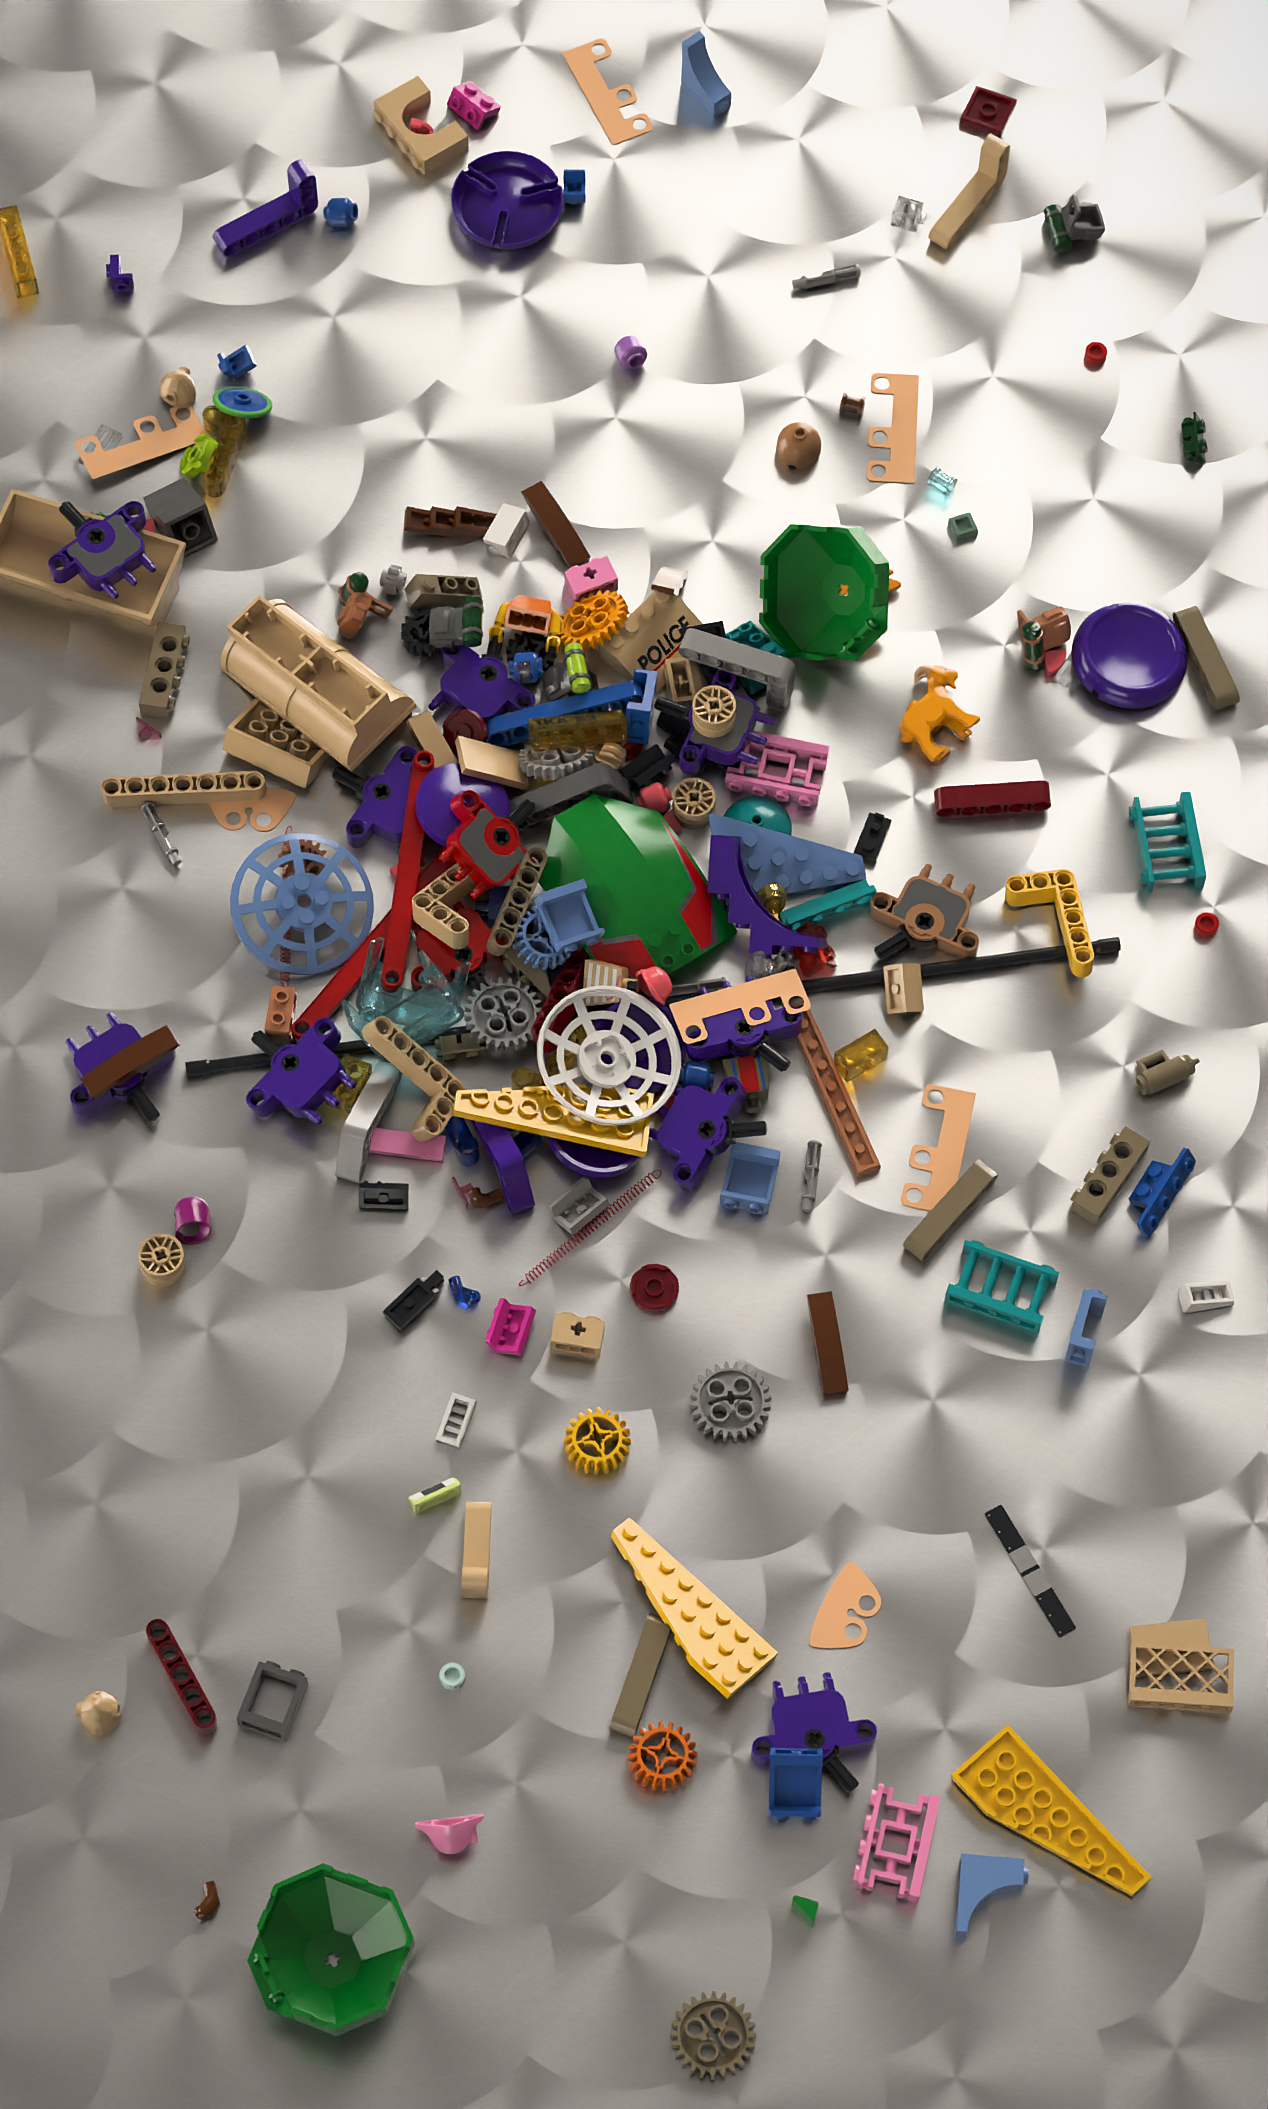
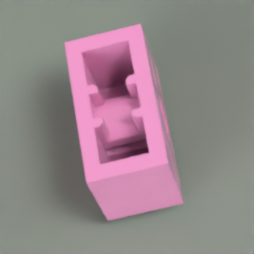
M605 556L594 558L584 565L569 568L564 572V584L573 602L579 603L582 596L588 598L591 592L593 595H596L599 590L603 594L606 590H609L610 593L618 590V577L608 557Z

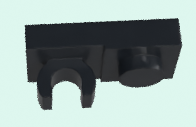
M869 812L854 854L861 855L864 860L876 863L892 820L885 818L883 814Z
M368 1181L359 1183V1207L408 1209L409 1184L382 1183L381 1181L377 1183H368Z

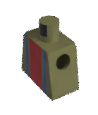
M760 1055L755 1059L752 1056L722 1060L724 1078L736 1077L747 1091L744 1101L746 1111L748 1113L759 1112L761 1110L760 1100L768 1098L769 1062ZM738 1087L731 1088L730 1094H734Z

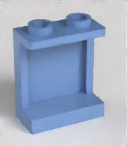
M584 879L542 892L535 899L556 953L564 951L567 954L577 950L580 945L592 946L597 944L605 933L604 928L599 929L584 891L588 887Z
M740 1142L732 1144L723 1189L720 1194V1204H724L725 1207L730 1209L743 1208L748 1209L749 1212L754 1214H768L781 1151Z
M1083 1289L1064 1361L1089 1367L1096 1341L1081 1337L1088 1314L1097 1317L1103 1316L1108 1297L1097 1289Z

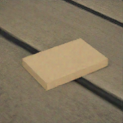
M462 736L457 737L455 744L462 774L526 790L529 782L527 774H523L519 767L518 754H521V752Z
M1206 1618L1129 1627L1131 1642L1210 1647ZM1136 1649V1658L1143 1666L1153 1658L1147 1650ZM1165 1651L1160 1656L1168 1667L1178 1660L1176 1655L1169 1651ZM1191 1653L1185 1658L1194 1669L1204 1662L1198 1653ZM1156 1660L1146 1668L1153 1676H1160L1166 1671ZM1182 1662L1172 1670L1175 1674L1191 1672ZM1206 1664V1665H1205L1203 1668H1201L1199 1671H1206V1670H1213V1669H1212L1208 1664ZM1143 1672L1137 1676V1678L1147 1677Z

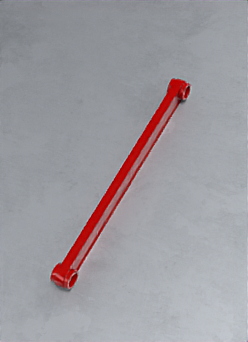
M426 750L419 751L414 756L381 974V986L388 993L397 992L401 988L413 914L412 899L416 894L425 832L416 816L415 798L421 782L434 770L435 764L432 753ZM424 760L427 761L429 764L421 765L419 761ZM395 978L397 982L391 984L386 979Z
M442 847L440 852L418 876L416 894L457 863L454 858L447 860L445 863L439 861V857L447 847ZM391 909L294 1022L291 1033L296 1042L304 1035L297 1033V1031L301 1029L308 1030L320 1018H330L385 953Z

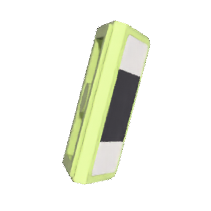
M450 1478L410 1496L409 1502L415 1514H418L460 1495L461 1484L456 1478Z

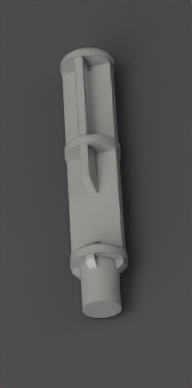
M855 264L823 271L822 275L807 278L803 275L800 279L792 280L793 289L801 287L807 289L847 279L859 278L861 269L859 265ZM854 267V269L836 272L837 270ZM856 274V276L838 280V278Z
M146 802L142 805L141 810L165 856L170 858L173 866L179 865L182 862L178 855L179 850L177 847L171 848L166 838L169 832L165 823L160 817L153 802ZM153 808L156 810L161 820L160 823H158L154 813L152 812ZM145 812H148L155 824L153 827Z
M722 977L673 985L672 993L669 997L700 994L699 989L701 987H706L708 992L723 989L722 983L727 981V979Z
M810 1140L807 1144L804 1178L808 1181L806 1194L801 1196L803 1201L802 1211L806 1213L812 1212V1205L816 1201L822 1143L818 1140ZM809 1147H811L810 1164H807ZM817 1148H819L818 1164L815 1166Z

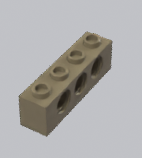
M157 623L139 700L141 715L168 719L170 710L174 711L176 697H174V692L179 690L181 677L178 675L180 669L183 670L185 666V656H183L184 649H188L190 644V635H187L186 627L183 625ZM170 648L175 649V650H173V651H171V652H167V651H166L167 649H170ZM163 669H170L168 672H161ZM159 689H164V690H165L164 692H161V693L156 692V691L159 690Z
M1126 1126L1121 1133L1117 1131L1113 1135L1109 1143L1112 1145L1110 1149L1102 1151L1097 1159L1098 1166L1095 1170L1090 1169L1083 1180L1086 1182L1082 1189L1077 1188L1070 1199L1073 1201L1071 1211L1095 1226L1149 1148V1140ZM1124 1153L1127 1156V1158H1118L1116 1154ZM1109 1171L1114 1174V1177H1106L1103 1172ZM1097 1190L1101 1195L1093 1196L1090 1191Z

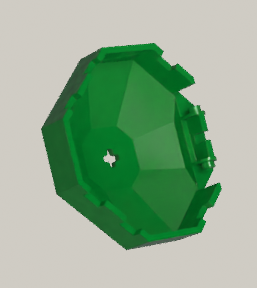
M815 523L790 524L762 553L760 565H764V579H760L759 598L763 599V612H759V623L772 640L785 650L787 658L857 661L888 630L890 562L862 527ZM841 584H842L843 586L848 585V587H849V588L847 589L848 595H846V594H842V595H841V593H840V592L842 591V588L840 587Z
M322 1863L274 1884L270 1893V1899L257 1924L259 1933L247 1962L267 2010L329 2034L340 2036L387 2015L415 1944L414 1937L393 1889L377 1886L364 1878L351 1873H343L335 1870L330 1865ZM329 1953H333L334 1956H340V1959L337 1960V1966L333 1967L332 1964L325 1963L328 1960Z

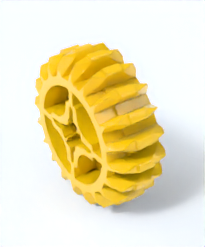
M599 1407L596 1408V1413H592L588 1408L586 1409V1416L579 1412L577 1414L578 1421L575 1419L570 1420L571 1427L565 1428V1434L568 1436L563 1437V1443L567 1444L564 1447L565 1453H571L568 1456L569 1461H576L575 1467L577 1469L584 1465L585 1473H588L590 1468H593L594 1474L598 1475L599 1469L603 1468L604 1473L607 1474L609 1473L608 1466L616 1470L618 1468L617 1461L620 1463L625 1462L624 1455H629L630 1449L627 1447L631 1445V1439L628 1438L630 1429H624L626 1427L625 1420L618 1422V1413L610 1417L611 1411L609 1409L602 1414ZM598 1425L606 1426L611 1430H602ZM589 1427L590 1433L582 1437V1440L577 1441L579 1434ZM594 1433L596 1438L601 1441V1449L596 1441H594ZM618 1441L616 1448L606 1455V1447L612 1445V1442ZM584 1452H593L597 1457L589 1456Z

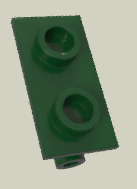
M1193 412L1194 419L1187 417L1181 423L1183 439L1191 438V440L1183 442L1184 457L1190 462L1195 461L1197 457L1206 462L1205 453L1208 452V446L1203 438V433H1206L1205 422L1203 419L1200 420L1196 412Z

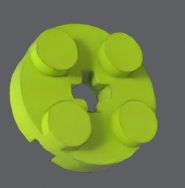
M205 433L198 435L194 439L197 442L194 447L188 446L182 456L180 468L183 471L180 472L189 478H193L199 473L204 474L210 467L209 460L218 448V442Z

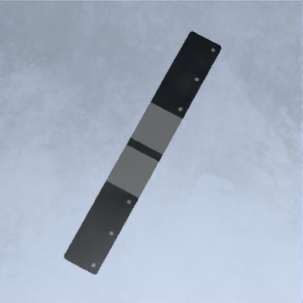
M999 1505L986 1512V1518L1058 1637H1062L1075 1630L1076 1626L1003 1506Z

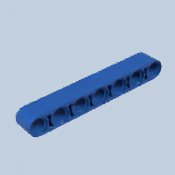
M630 680L492 717L485 722L488 733L487 743L506 747L625 715L628 702L642 703L644 694L641 684L638 681ZM588 715H595V717H596L597 719H596V720H588V719H593V718L586 717V716H588ZM576 716H583L584 719H586V720H585V721H582V719H579V720L581 721V722H579V721H576V718H575V717H576ZM559 718H564L569 722H562L563 720L561 719V723L557 724ZM549 719H553L551 722L556 724L549 723V725H546L543 720L549 721ZM536 720H540L542 725H539Z

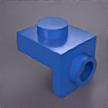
M585 169L563 170V202L571 204L586 202Z
M247 345L242 346L228 356H225L223 353L217 355L220 361L218 366L221 372L235 380L257 366L253 354Z

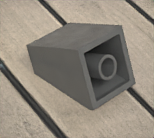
M185 478L143 497L149 516L154 520V524L161 535L186 543L184 556L218 540L206 503Z

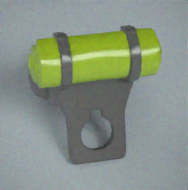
M580 643L568 644L564 649V661L557 663L543 673V688L548 702L599 689L596 675L586 667V655Z

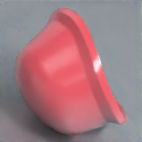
M657 966L639 970L636 973V979L640 980L641 991L651 1000L665 1005L666 999L672 993V983L667 973Z

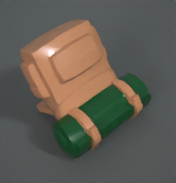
M361 572L349 575L346 583L341 585L338 590L339 601L344 606L338 614V633L348 639H352L359 631L368 611L387 619L394 609L366 592L369 580ZM375 606H379L385 611L378 610Z
M1061 606L1045 611L1042 615L1028 620L1021 610L1017 611L1018 626L1022 631V639L1024 641L1026 665L1030 669H1039L1044 664L1045 652L1070 640L1071 625L1068 614Z

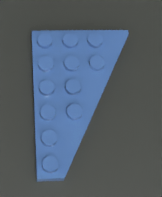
M708 814L711 835L742 837V858L746 875L759 900L850 884L867 879L861 855L717 814ZM724 898L725 905L729 906V899Z

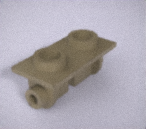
M471 1033L461 1034L462 1043L457 1044L456 1035L439 1036V1039H435L436 1049H441V1053H437L436 1056H442V1061L457 1059L456 1054L466 1053V1057L481 1056L480 1051H485V1047H480V1044L477 1043L478 1036L471 1038Z

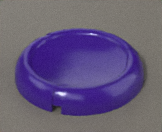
M497 151L476 158L468 164L466 172L462 170L453 184L451 204L457 223L473 240L490 248L513 250L524 248L540 241L554 228L562 211L563 190L562 186L558 185V177L555 172L537 157L518 151Z
M1117 602L1092 612L1076 631L1071 650L1073 667L1083 685L1091 693L1093 690L1100 693L1099 699L1123 708H1146L1159 704L1169 698L1181 685L1186 673L1188 660L1186 643L1172 620L1159 610L1136 602Z

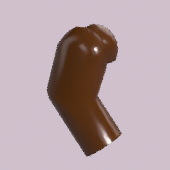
M479 1187L468 1191L469 1201L474 1205L482 1207L490 1206L504 1199L500 1188L486 1194L481 1193Z
M215 1881L202 1884L205 1898L200 1906H196L194 1911L195 1916L200 1920L210 1918L219 1907L220 1901Z

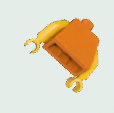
M519 595L512 601L505 602L500 606L494 621L495 625L489 628L490 641L493 636L497 635L498 643H501L503 641L502 627L549 635L545 651L548 652L549 646H554L556 654L559 652L561 641L558 636H560L561 616L556 610L551 608L550 601Z

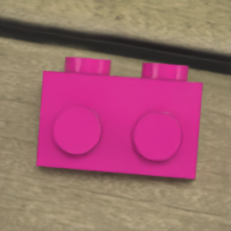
M470 81L454 86L447 101V106L475 129H480L485 118L499 114L501 106L491 96L486 95L476 84Z
M500 1298L494 1310L490 1329L486 1333V1343L496 1353L522 1356L536 1310L532 1306L513 1305L505 1298Z

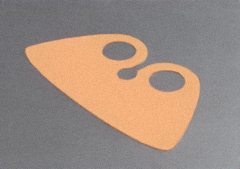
M228 786L226 788L233 789L236 786ZM266 787V795L260 800L209 803V806L217 821L228 830H237L245 825L247 821L245 809L250 807L253 809V813L250 815L252 827L263 832L272 830L280 823L292 806L296 794L284 789ZM230 812L240 814L241 821L237 825H230L226 822V816ZM261 813H266L271 817V822L269 825L262 827L256 823V817Z
M854 1562L848 1563L841 1570L825 1596L810 1633V1646L817 1648H847L861 1644L866 1638L867 1627L865 1623L857 1617H849L847 1611L848 1609H854L856 1614L860 1616H873L880 1609L881 1597L867 1575ZM871 1596L875 1600V1607L870 1611L862 1610L859 1606L861 1597ZM852 1623L859 1625L861 1635L857 1639L847 1637L845 1634L847 1625Z

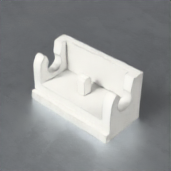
M503 503L483 538L484 543L492 545L489 547V551L505 556L507 559L511 558L530 524L526 510Z

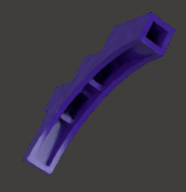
M711 835L707 893H715V898L729 899L728 923H736V928L750 929L749 953L757 954L758 959H771V955H777V952L780 953V950L795 951V946L803 947V952L816 953L818 948H826V938L809 936L791 929L777 920L763 906L754 893L746 875L742 858V837Z

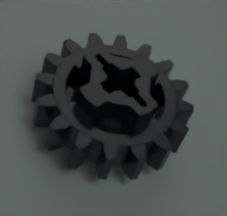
M422 607L421 613L413 610L412 618L406 616L405 623L401 624V639L404 640V646H410L411 653H414L416 650L419 651L420 657H422L424 652H427L429 657L432 656V651L440 654V648H435V646L429 643L428 628L430 613L433 608H430L429 612H425V609Z
M523 631L522 635L515 633V640L509 639V647H506L507 663L513 661L514 655L518 652H536L538 658L542 657L543 671L545 672L548 670V666H554V659H557L556 648L549 646L548 652L545 651L546 641L550 636L544 637L542 634L528 633L527 631Z

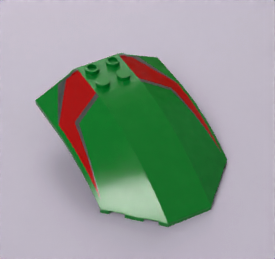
M593 794L553 818L549 840L545 849L548 858L538 883L544 891H548L575 881L585 880L588 887L584 891L599 929L604 928L605 933L600 938V942L592 946L581 945L589 959L626 967L629 970L628 978L636 979V973L639 970L655 966L664 970L668 975L737 933L733 923H728V915L719 899L715 898V893H707L708 881L699 866L658 811Z

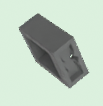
M259 1661L237 1715L238 1725L287 1742L308 1688V1679L304 1677V1673L298 1670L291 1669L289 1672L280 1669L281 1666L272 1661H266V1663ZM263 1674L297 1685L283 1723L249 1712Z

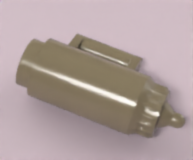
M1160 1050L1136 1061L1137 1067L1141 1071L1140 1076L1136 1077L1137 1086L1143 1095L1147 1093L1151 1095L1187 1079L1195 1073V1065L1200 1060L1199 1058L1191 1059L1189 1055L1176 1056L1169 1059L1166 1053ZM1163 1061V1063L1158 1064V1065H1156V1066H1154V1067H1152V1068H1149V1069L1146 1068V1067L1151 1066V1065H1153V1064H1155V1063H1157V1062Z

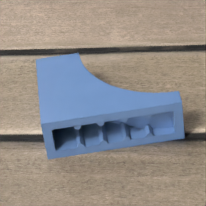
M698 31L682 42L681 82L713 116H716L720 112L723 113L729 109L732 92L715 70L707 51L705 36Z
M961 1854L955 1937L966 1938L969 1921L983 1902L1000 1893L1022 1890L1023 1883H1028L1029 1868L1024 1867L1025 1859Z

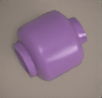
M633 335L621 338L614 350L620 364L630 370L641 367L646 361L648 354L642 341Z

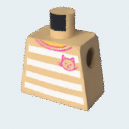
M595 959L585 960L583 989L604 985L624 988L638 994L640 991V980L628 978L629 970L626 967ZM607 996L583 999L585 1006L618 1003L621 1001L619 998Z

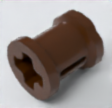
M843 392L839 412L847 411L862 417L866 397L858 398Z

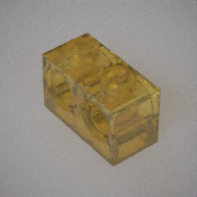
M344 1054L341 1063L345 1067L346 1074L350 1076L354 1072H359L362 1075L357 1078L351 1077L356 1083L354 1089H350L341 1083L332 1093L339 1100L338 1106L334 1107L326 1102V1105L350 1114L372 1074V1065ZM343 1093L351 1094L349 1098L340 1097Z

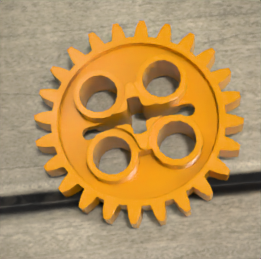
M599 590L596 595H593L591 592L588 598L582 596L579 603L574 601L573 607H567L568 613L560 615L562 620L560 636L558 637L564 647L570 643H580L584 651H587L589 646L595 649L598 643L603 646L605 644L604 640H612L611 635L619 634L618 628L625 627L623 622L628 620L627 615L630 612L627 608L629 607L621 594L617 595L616 591L610 593L609 590H606L603 594Z

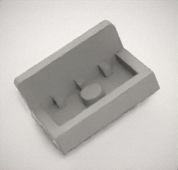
M584 1176L550 1203L549 1209L555 1222L574 1235L610 1204L607 1198L595 1190L589 1179Z

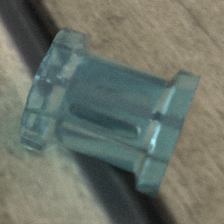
M938 466L932 471L927 480L928 485H934L941 489L946 496L952 492L957 483L956 477H950L943 473Z

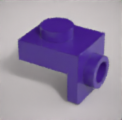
M119 254L110 255V264H106L107 278L110 277L112 290H133V274H121Z

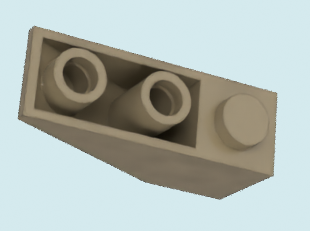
M416 574L404 589L409 609H421L423 607L430 610V608L434 609L436 607L463 603L466 598L471 596L483 597L477 577Z
M514 942L503 954V965L510 973L514 972L519 977L518 980L521 981L523 987L529 985V989L532 992H536V1000H541V1006H543L551 991L546 970L542 971L540 964L536 969H533L532 962L524 965L526 958L524 956L517 958V954L520 951L519 949H512V946L516 943Z

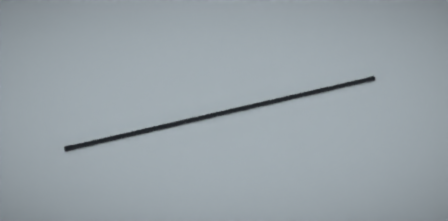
M1119 937L1091 941L1094 953L1101 954L1121 950ZM1065 945L920 964L921 976H929L1068 956ZM884 969L801 980L805 992L884 982ZM700 994L668 998L665 1001V1006L670 1009L669 1004L700 996ZM611 1006L587 1009V1012L606 1011ZM577 1011L575 1012L571 1022L579 1017ZM520 1019L515 1020L516 1023H523V1022H524L523 1020H520ZM505 1020L508 1031L512 1032L508 1027L507 1020ZM466 1026L407 1033V1035L417 1044L435 1042V1039H439V1036L456 1035L457 1039H461V1034L471 1033V1030H467ZM496 1026V1027H492L491 1029L497 1031V1030H500L501 1028ZM363 1039L340 1042L332 1052L335 1055L376 1049ZM266 1053L214 1060L185 1062L188 1077L216 1071L268 1065L271 1062L268 1060L269 1056Z

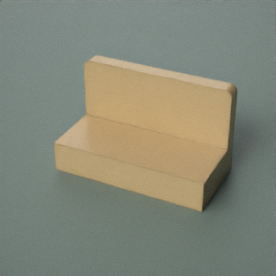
M902 963L883 966L887 1014L923 1012L920 964Z

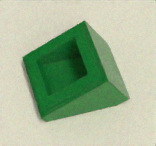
M793 1896L792 1907L813 1927L819 1903L801 1896Z

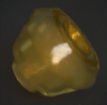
M767 884L756 893L760 902L772 915L780 913L785 908L787 892L783 886Z

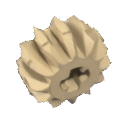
M608 741L599 752L595 764L605 763L619 773L627 755L626 749L617 743Z

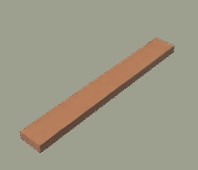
M804 1000L789 1006L800 1009L804 1005ZM810 1009L801 1012L802 1030L795 1039L857 1177L879 1170L881 1168L879 1160Z

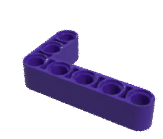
M296 160L287 168L289 192L221 226L213 233L212 238L225 256H231L310 215L317 209L316 177L304 160Z
M470 1120L497 1168L504 1198L511 1214L535 1206L525 1162L508 1129L502 1126Z

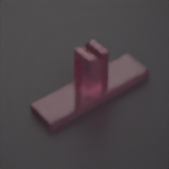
M136 717V721L144 726L138 734L140 738L144 740L150 731L158 737H162L160 732Z
M452 1177L451 1181L464 1205L468 1207L469 1202L464 1194L473 1189L472 1184L469 1183L460 1187L455 1177Z

